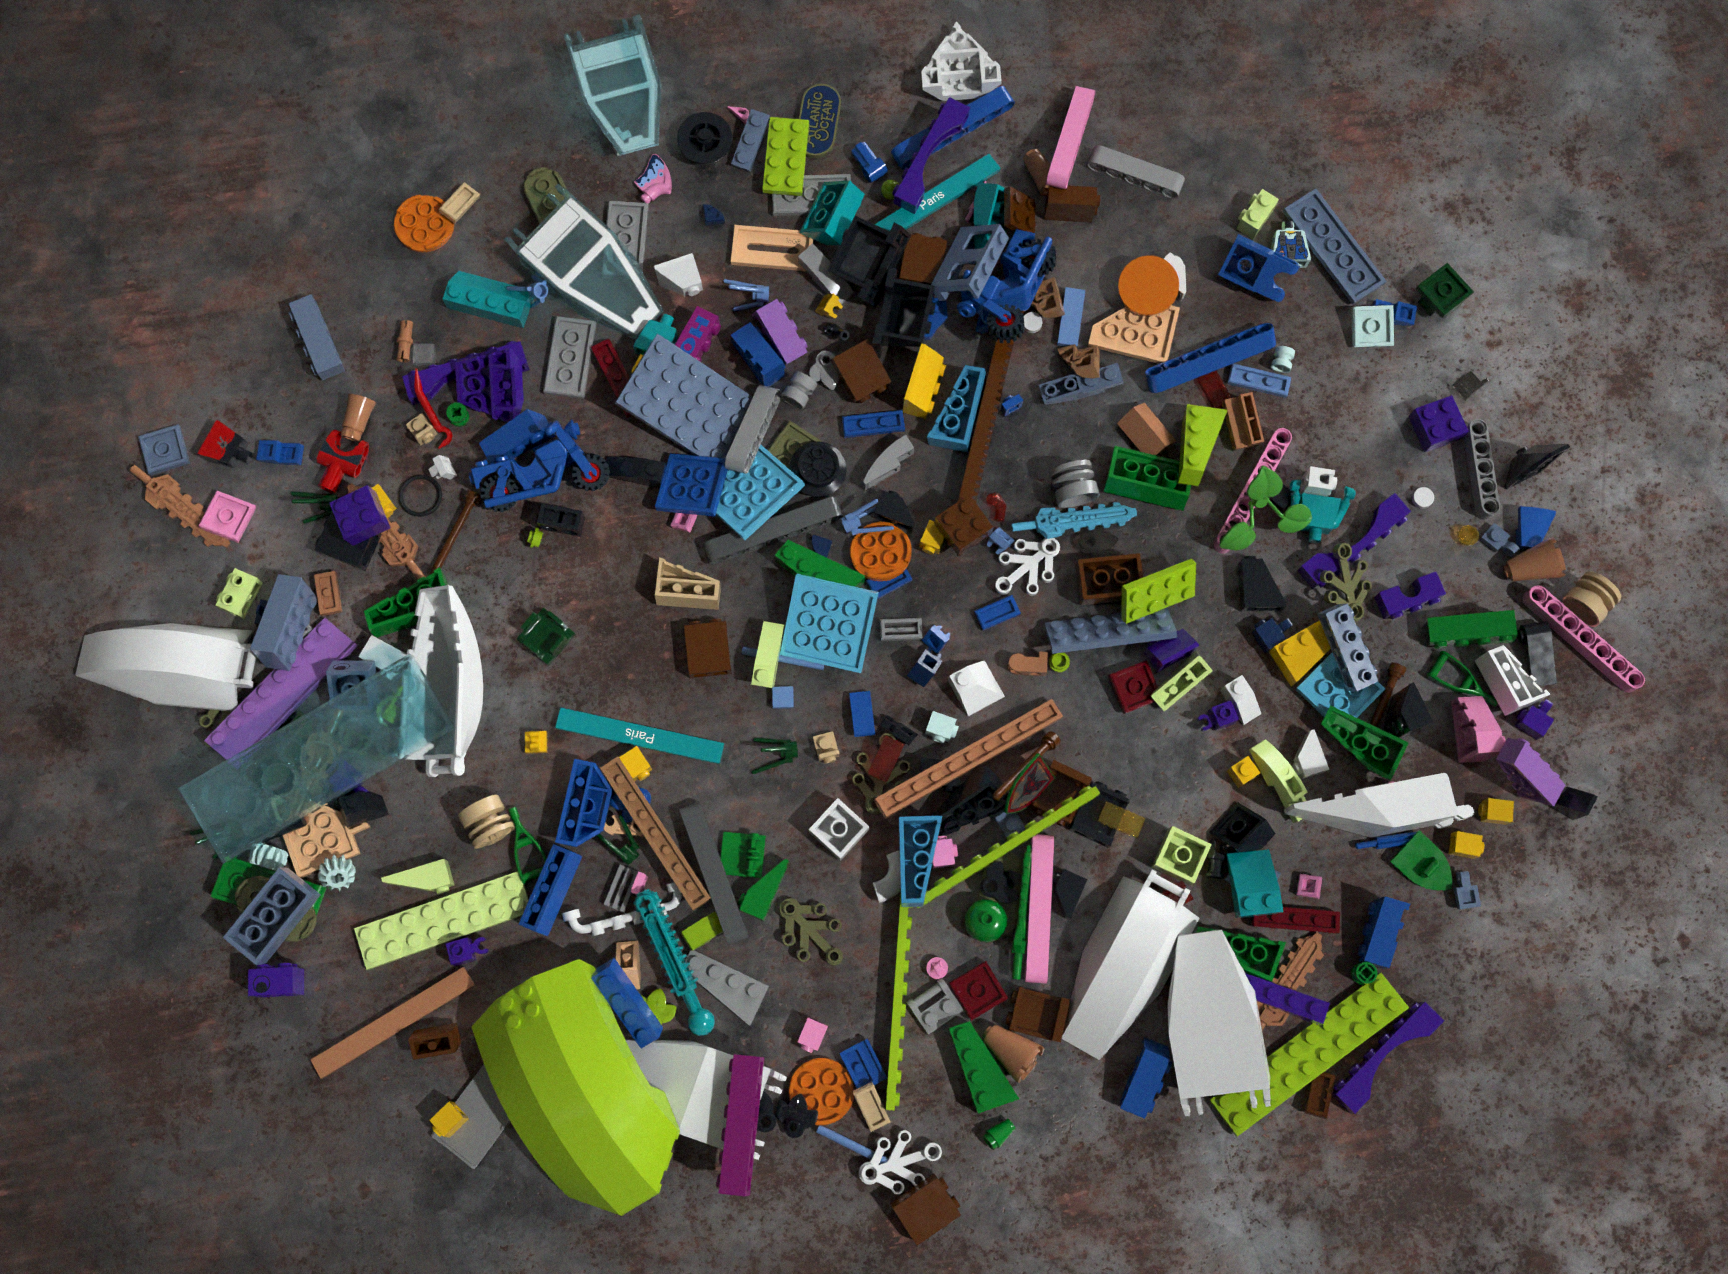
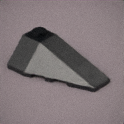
M1569 444L1535 445L1529 449L1525 446L1516 452L1517 455L1510 463L1504 485L1506 490L1541 473L1570 448Z
M984 765L971 774L931 815L942 816L939 836L959 831L961 826L970 823L975 825L979 823L980 819L989 816L994 818L1005 812L1009 792L1007 791L999 800L993 798V793L1003 783L989 767Z

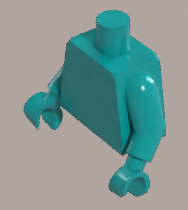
M1292 480L1290 482V490L1293 491L1291 493V506L1303 504L1310 509L1312 514L1311 522L1301 531L1309 532L1310 543H1321L1322 534H1329L1332 529L1339 527L1350 506V499L1353 500L1355 498L1356 491L1345 486L1343 500L1341 498L1307 493L1300 495L1299 489L1302 480Z

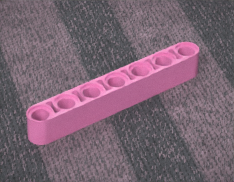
M1076 86L1048 172L1046 185L1062 189L1067 188L1092 108L1095 90Z
M1279 428L1270 438L1214 540V548L1218 553L1223 554L1230 551L1219 546L1220 539L1231 528L1229 522L1234 521L1238 524L1248 521L1250 517L1248 502L1251 500L1247 495V489L1251 481L1258 474L1261 466L1275 471L1291 442L1292 434L1289 430ZM1276 437H1282L1285 443L1278 442ZM1267 454H1273L1276 460L1269 459ZM1239 505H1245L1248 511H1242Z
M1537 585L1524 593L1522 600L1525 606L1542 621H1547L1550 628L1622 691L1632 692L1644 685V675L1548 590ZM1532 593L1538 596V601L1533 599ZM1548 607L1554 610V615L1549 613ZM1564 621L1570 624V629L1565 627ZM1580 635L1586 638V643L1581 641ZM1596 649L1602 652V657L1597 655ZM1612 663L1618 666V671L1613 669ZM1629 677L1634 680V685L1630 684Z
M1037 834L1031 838L1032 859L1028 892L1024 981L1047 984L1054 835Z

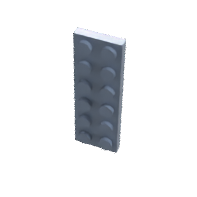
M1317 189L1284 208L1283 213L1289 221L1294 222L1296 230H1303L1305 232L1309 248L1352 305L1385 285L1387 282Z
M1168 608L1127 624L1121 620L1122 613L1095 615L1093 617L1062 621L1055 620L1045 623V632L1052 654L1177 638V630Z

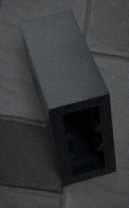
M1245 556L1244 559H1241L1238 563L1241 612L1283 611L1286 608V601L1263 558L1256 559V556Z

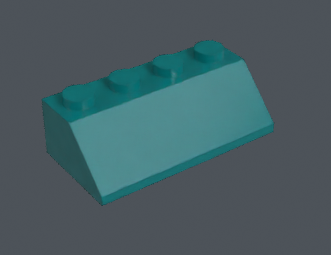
M458 271L448 281L443 301L448 309L524 329L533 298L527 291L507 290L508 286L515 285Z

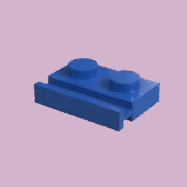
M868 1038L839 1053L857 1089L870 1082L876 1085L887 1079Z

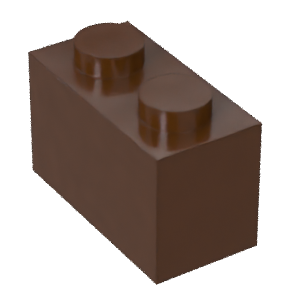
M457 1023L414 1030L408 1039L413 1060L456 1053L461 1045Z

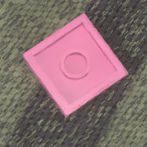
M216 491L198 526L202 530L239 543L256 510V506Z

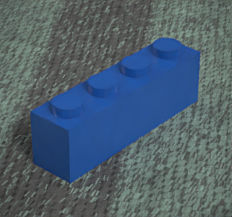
M553 844L518 925L546 936L549 935L582 859L581 855Z
M612 958L596 968L591 979L639 1047L642 1049L657 1040L661 1035L663 1026L616 959Z

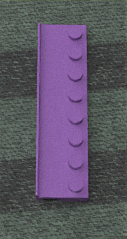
M324 618L299 645L296 652V660L292 664L290 671L274 669L204 741L238 770L327 678L326 670L332 661H344L358 645Z

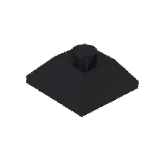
M1237 802L1213 827L1210 834L1236 851L1244 852L1262 849L1275 835V832L1264 817Z

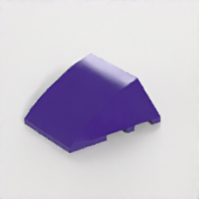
M512 348L455 362L457 402L478 412L483 411L491 415L493 419H500L506 423L520 414L524 402L522 362Z

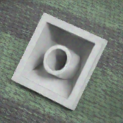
M693 253L654 266L659 286L684 297L687 295H697L703 290Z
M985 661L969 665L953 673L948 678L949 684L968 717L1005 697Z

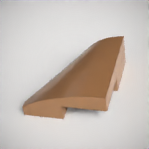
M1054 277L1042 281L1031 304L1045 318L1065 315Z
M1076 344L1058 348L1059 355L1077 375L1085 378H1099L1100 351L1097 345L1080 350L1077 349Z

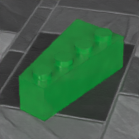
M787 540L775 554V561L794 577H796V574H801L858 588L865 582V575L790 540Z
M971 1022L948 1028L976 1113L979 1114L1019 1100V1097Z

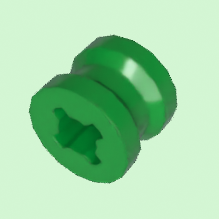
M455 402L447 408V417L454 426L462 427L468 423L470 418L469 412L463 404Z

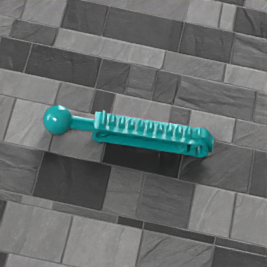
M650 889L636 894L637 897L633 903L636 907V912L641 913L639 919L645 922L643 928H647L649 931L646 935L652 938L650 944H654L656 947L654 952L659 954L657 959L663 962L661 968H665L667 971L664 975L670 978L667 983L673 985L670 992L676 993L678 997L683 996L690 1012L688 1017V1028L690 1031L698 1036L708 1035L714 1028V1015L709 1010L701 1007L694 989L697 988L696 982L699 979L698 977L693 978L692 974L694 971L689 970L690 962L685 961L687 955L682 954L683 946L678 945L680 939L675 938L674 934L676 931L671 930L672 922L667 921L669 915L663 912L665 906L661 907L660 905L662 899H659L657 892ZM649 899L650 904L646 905L645 901Z

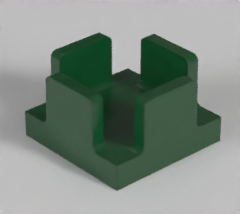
M1448 262L1415 288L1422 296L1418 301L1419 305L1429 316L1437 312L1441 318L1449 316L1474 293Z
M542 608L538 614L533 612L520 627L522 633L516 640L550 666L576 634L551 611Z

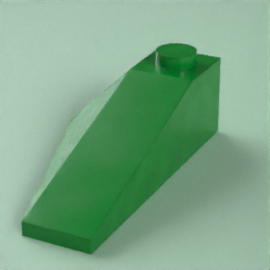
M1331 705L1321 723L1368 770L1391 781L1409 742Z

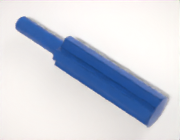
M1416 832L1376 837L1373 841L1356 843L1355 848L1376 847V849L1404 846Z

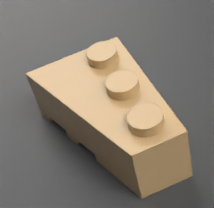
M659 557L655 590L656 605L719 610L721 593L719 580L696 571L694 573L684 569L681 565H674Z

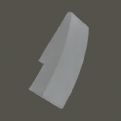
M813 243L798 256V263L812 276V280L826 294L834 293L837 295L841 305L854 294V291L844 279L828 271L831 262Z
M906 435L891 444L876 459L863 480L864 490L899 472L901 467L899 462L914 454V447Z

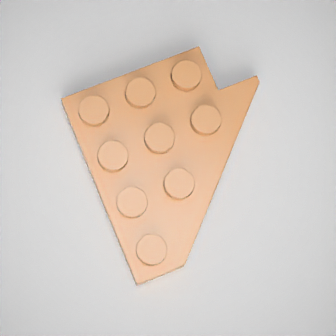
M1171 306L1163 313L1141 316L1124 307L1093 325L1088 347L1097 345L1100 350L1157 364L1168 361L1180 308Z
M292 791L270 799L280 827L285 825L283 821L284 816L280 811L282 807H288L290 800L286 797ZM316 802L315 809L310 808L307 813L310 817L307 826L297 829L291 834L283 835L295 872L300 878L318 872L319 865L324 863L325 857L332 859L333 855L337 858L344 855L345 860L360 855L361 853L354 834L371 828V826L365 822L347 828L341 812Z

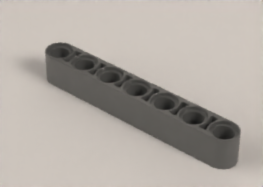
M829 497L768 519L745 541L734 531L705 542L703 548L709 564L714 565L841 519L843 514L836 497Z
M698 801L680 808L684 825L728 945L749 938L700 802Z

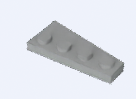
M690 950L685 961L690 962L688 967L689 970L694 971L692 974L693 978L698 977L699 980L697 982L751 1026L769 986L695 950Z

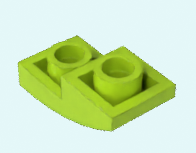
M716 911L681 932L691 951L710 942L712 938L723 933Z

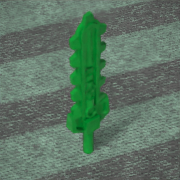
M1027 845L1023 858L1018 921L1015 929V938L1012 942V952L1014 953L1012 979L1018 980L1021 978L1023 954H1026L1025 927L1032 859L1031 845Z

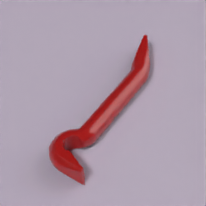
M415 368L414 391L434 429L438 433L445 432L447 435L446 439L439 445L438 449L450 444L453 434L449 428L441 425L423 392L418 370Z

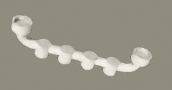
M675 882L666 885L668 893L673 892V899L660 904L661 907L665 906L664 914H667V911L676 908L680 904L682 893ZM579 909L562 913L564 922L568 921L575 932L580 934L591 932L592 936L605 933L604 929L608 927H613V931L625 928L626 922L633 921L634 925L644 922V920L639 919L641 913L636 911L587 925L578 923L577 918L581 917Z

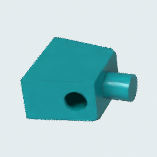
M663 314L660 322L649 320L633 345L635 353L644 355L656 334L661 335L675 345L678 334L677 329L671 327L674 318L668 314Z

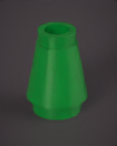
M1007 1118L1005 1121L986 1130L982 1137L992 1150L999 1149L1016 1128Z

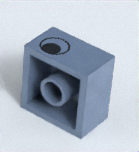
M332 661L326 670L331 710H336V708L340 710H373L379 700L375 661Z

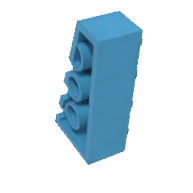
M964 366L951 395L947 398L943 410L938 415L934 427L927 436L929 445L969 452L986 382L985 368Z
M942 816L899 817L901 907H923Z

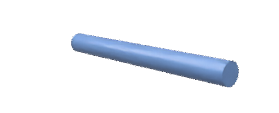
M743 646L742 655L756 657L758 649ZM779 655L778 662L824 670V665Z
M823 1125L818 1126L816 1133L870 1160L872 1159L875 1151ZM882 1156L879 1164L888 1162L889 1158Z

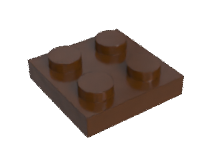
M1011 186L1004 188V226L1013 231L1019 229L1035 233V199Z

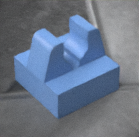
M999 527L989 536L987 546L990 547L993 543H997L999 548L995 553L1000 554L1010 547L1015 540Z

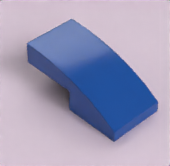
M1379 299L1373 301L1372 306L1393 305L1394 325H1414L1417 306L1400 301L1395 304Z
M259 440L256 460L274 464L301 465L304 446L300 443Z
M870 691L849 693L854 737L875 735Z

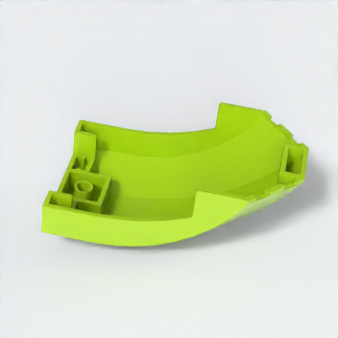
M578 959L535 975L497 998L471 1028L498 1099L519 1137L541 1168L569 1198L623 1216L659 1194L662 1186L660 1182L664 1171L668 1169L673 1154L671 1150L675 1139H678L680 1129L665 1092L650 1086L620 1030L610 1004L591 979L596 968Z

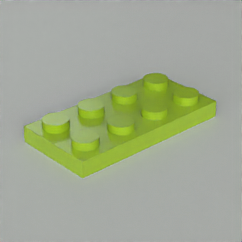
M770 117L763 193L802 196L809 120Z
M1189 559L1123 585L1121 620L1127 624L1194 597L1196 562Z

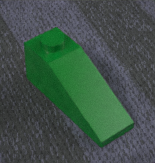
M784 859L748 889L746 894L742 893L738 905L741 906L740 912L761 921L765 920L789 865V860Z

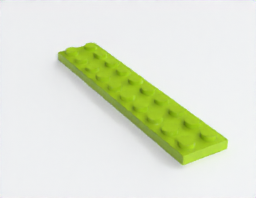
M1380 973L1375 981L1365 984L1327 1012L1324 1024H1311L1267 1057L1270 1073V1106L1266 1107L1264 1104L1263 1089L1254 1090L1258 1103L1257 1108H1252L1249 1091L1220 1094L1209 1101L1235 1136L1238 1137L1409 1007L1384 975Z

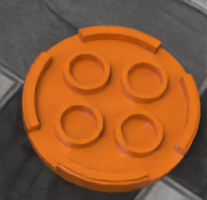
M421 194L405 200L396 211L393 225L400 242L408 249L416 252H431L445 245L451 238L455 225L439 212V208L445 202L437 196H421Z
M1141 256L1132 260L1125 266L1119 277L1118 290L1121 301L1125 307L1137 315L1151 316L1165 312L1173 305L1178 295L1179 278L1176 270L1168 261L1157 256Z
M870 523L863 528L893 526L894 529L859 533L851 541V562L855 570L865 575V578L869 580L888 581L902 574L910 563L912 548L909 537L892 523Z
M816 1058L802 1064L793 1074L789 1085V1099L791 1100L796 1095L802 1093L806 1099L808 1110L818 1111V1119L815 1125H828L840 1120L850 1109L854 1099L852 1092L854 1091V1084L850 1074L841 1064L827 1058Z

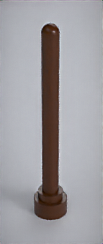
M467 490L464 496L466 498L464 501L465 505L428 576L434 573L435 569L442 568L472 508L476 507L477 504L479 505L482 500L481 495Z
M1391 662L1388 668L1389 679L1370 722L1371 725L1378 728L1397 680H1400L1405 675L1407 670L1405 666Z
M1052 731L1047 732L1042 738L1041 746L993 793V798L999 800L1012 787L1017 776L1037 753L1042 757L1047 750H1054L1061 743L1059 736Z

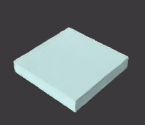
M1393 305L1351 307L1352 348L1394 346Z

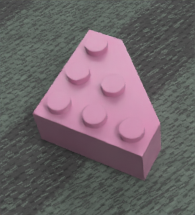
M1483 696L1457 697L1452 700L1451 706L1458 762H1484L1498 755L1506 740L1502 736V730Z

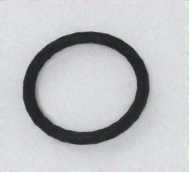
M427 475L410 477L399 490L401 507L413 516L421 517L433 513L439 507L442 500V489L439 483ZM417 479H426L432 482L438 491L435 505L425 512H414L407 508L403 501V493L406 486Z

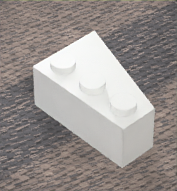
M1504 645L1487 651L1475 660L1505 716L1536 704L1550 695L1547 690L1543 691L1534 682L1536 678L1533 675L1529 676L1521 668L1522 664Z

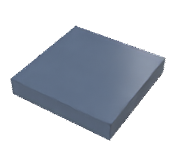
M178 424L138 436L146 468L150 476L190 464L182 430Z

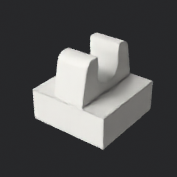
M441 455L433 458L435 465L428 469L431 477L436 476L437 479L443 477L451 480L457 476L449 458Z

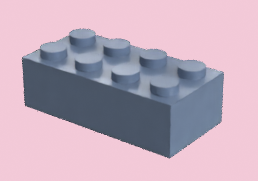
M281 574L277 576L250 650L266 668L290 671L292 664L296 660V652L303 641V633L310 622V614L317 602L316 595L302 577Z
M279 867L223 938L255 965L266 964L321 894L289 868Z

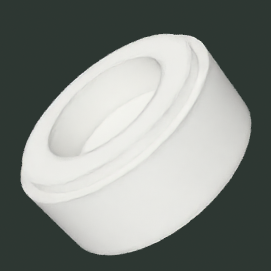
M1029 312L1024 316V330L1026 332L1036 333L1041 329L1043 321L1038 313Z
M1426 487L1418 488L1412 495L1413 504L1420 509L1428 508L1434 501L1433 492Z

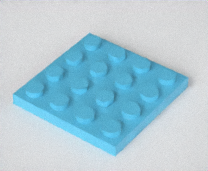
M760 445L747 474L732 470L727 471L716 515L745 541L798 493L805 484L767 449Z
M796 574L780 655L861 673L879 592Z

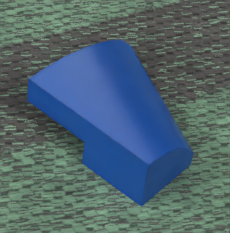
M1525 506L1518 508V529L1516 530L1518 550L1526 551L1543 541L1556 515V511Z

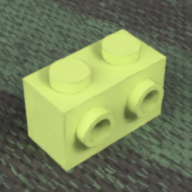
M1264 189L1258 195L1254 194L1248 203L1251 205L1249 209L1246 210L1244 208L1238 217L1240 223L1237 230L1254 239L1275 209L1279 199Z
M235 568L228 575L224 590L218 594L216 606L244 620L263 582Z

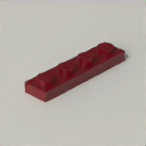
M608 338L592 346L591 349L616 398H618L628 382L629 376ZM622 409L627 418L632 416V414Z
M1283 907V912L1279 914L1252 916V927L1339 934L1340 912Z

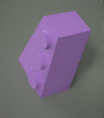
M776 299L756 310L752 317L754 320L758 319L762 326L761 331L764 335L768 336L772 343V348L784 362V365L807 353L806 348L808 346L803 337L799 338L796 333L798 329L792 319H788L784 303Z

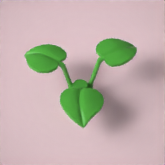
M1261 466L1260 471L1247 489V495L1251 500L1248 502L1250 507V525L1248 526L1246 522H1241L1231 527L1221 539L1219 546L1223 549L1242 550L1254 542L1256 538V533L1252 530L1254 528V506L1263 508L1268 504L1281 518L1277 524L1278 528L1286 533H1294L1304 529L1312 520L1311 511L1303 504H1296L1289 507L1282 514L1268 497L1279 494L1282 490L1283 482L1273 470Z

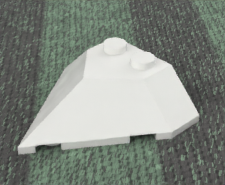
M957 22L954 24L951 33L944 38L927 67L925 66L921 71L923 90L942 101H947L949 97L954 100L980 98L1001 85L1000 65L996 61L993 62L988 57V53L969 34H966Z

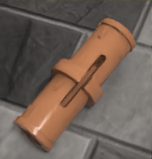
M401 320L400 334L397 338L398 352L396 360L403 362V359H405L404 362L407 363L410 361V346L413 345V339H411L413 322L407 320V324H405V320Z

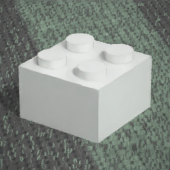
M837 798L810 827L809 833L841 861L868 832L869 826Z

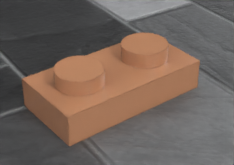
M330 571L315 574L314 579L320 615L326 616L343 612L337 573Z

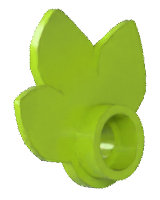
M659 988L653 991L648 998L642 996L661 1025L674 1018L677 1007L670 1004L666 1005V996L662 989Z

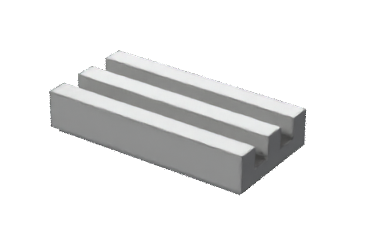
M922 618L880 619L881 641L922 640ZM918 624V627L885 628V625ZM918 632V634L885 635V633Z
M620 864L604 905L625 912L632 895L630 891L638 871ZM625 871V876L618 890L614 903H610L616 890V887L618 885V882L620 880V877L622 875V872ZM630 874H633V879L628 888L622 906H618V903L625 889Z

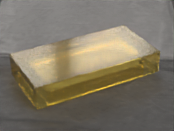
M1106 801L1097 822L1138 838L1146 818Z

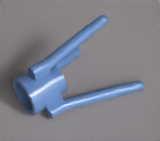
M532 275L531 278L537 283H532L529 287H507V290L529 292L533 299H537L530 306L531 308L544 303V298L548 295L547 282L535 275Z
M724 279V283L731 284L728 286L730 289L753 292L752 300H756L753 303L734 307L733 311L763 306L764 302H769V286Z
M878 499L841 518L846 533L852 532L853 536L859 533L893 530L894 527L883 526L858 529L859 526H862L860 518L876 510V507L868 508L878 503Z

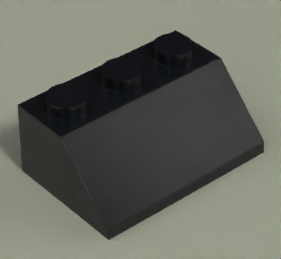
M1414 682L1392 696L1383 722L1385 725L1384 731L1398 738L1409 735L1433 721Z

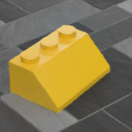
M921 343L903 404V413L923 419L927 418L928 413L932 414L935 404L932 398L933 395H938L940 383L937 382L939 376L943 377L946 365L943 364L944 357L926 344Z

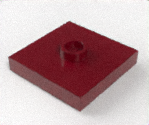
M1147 660L1108 675L1123 714L1155 702L1150 695L1158 686Z
M984 961L949 983L971 1021L1008 999L987 961Z

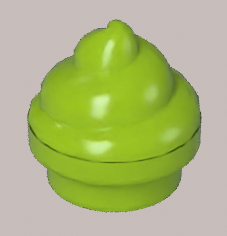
M892 179L885 181L881 187L882 195L886 199L893 200L894 196L892 193L897 184H900Z

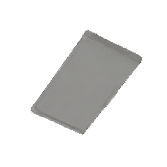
M485 1065L481 1067L455 1102L468 1116L469 1120L450 1138L439 1137L434 1131L430 1135L432 1139L441 1143L473 1169L478 1166L497 1138L511 1122L498 1099Z

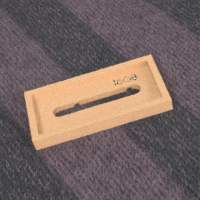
M735 225L731 265L806 271L798 263V256L813 243V239L802 235L800 230ZM750 244H762L765 246L795 247L799 252L797 254L755 251L747 249V246Z

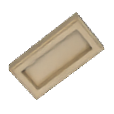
M464 182L439 208V212L455 224L480 198V194Z
M872 1082L852 1091L871 1132L890 1123Z

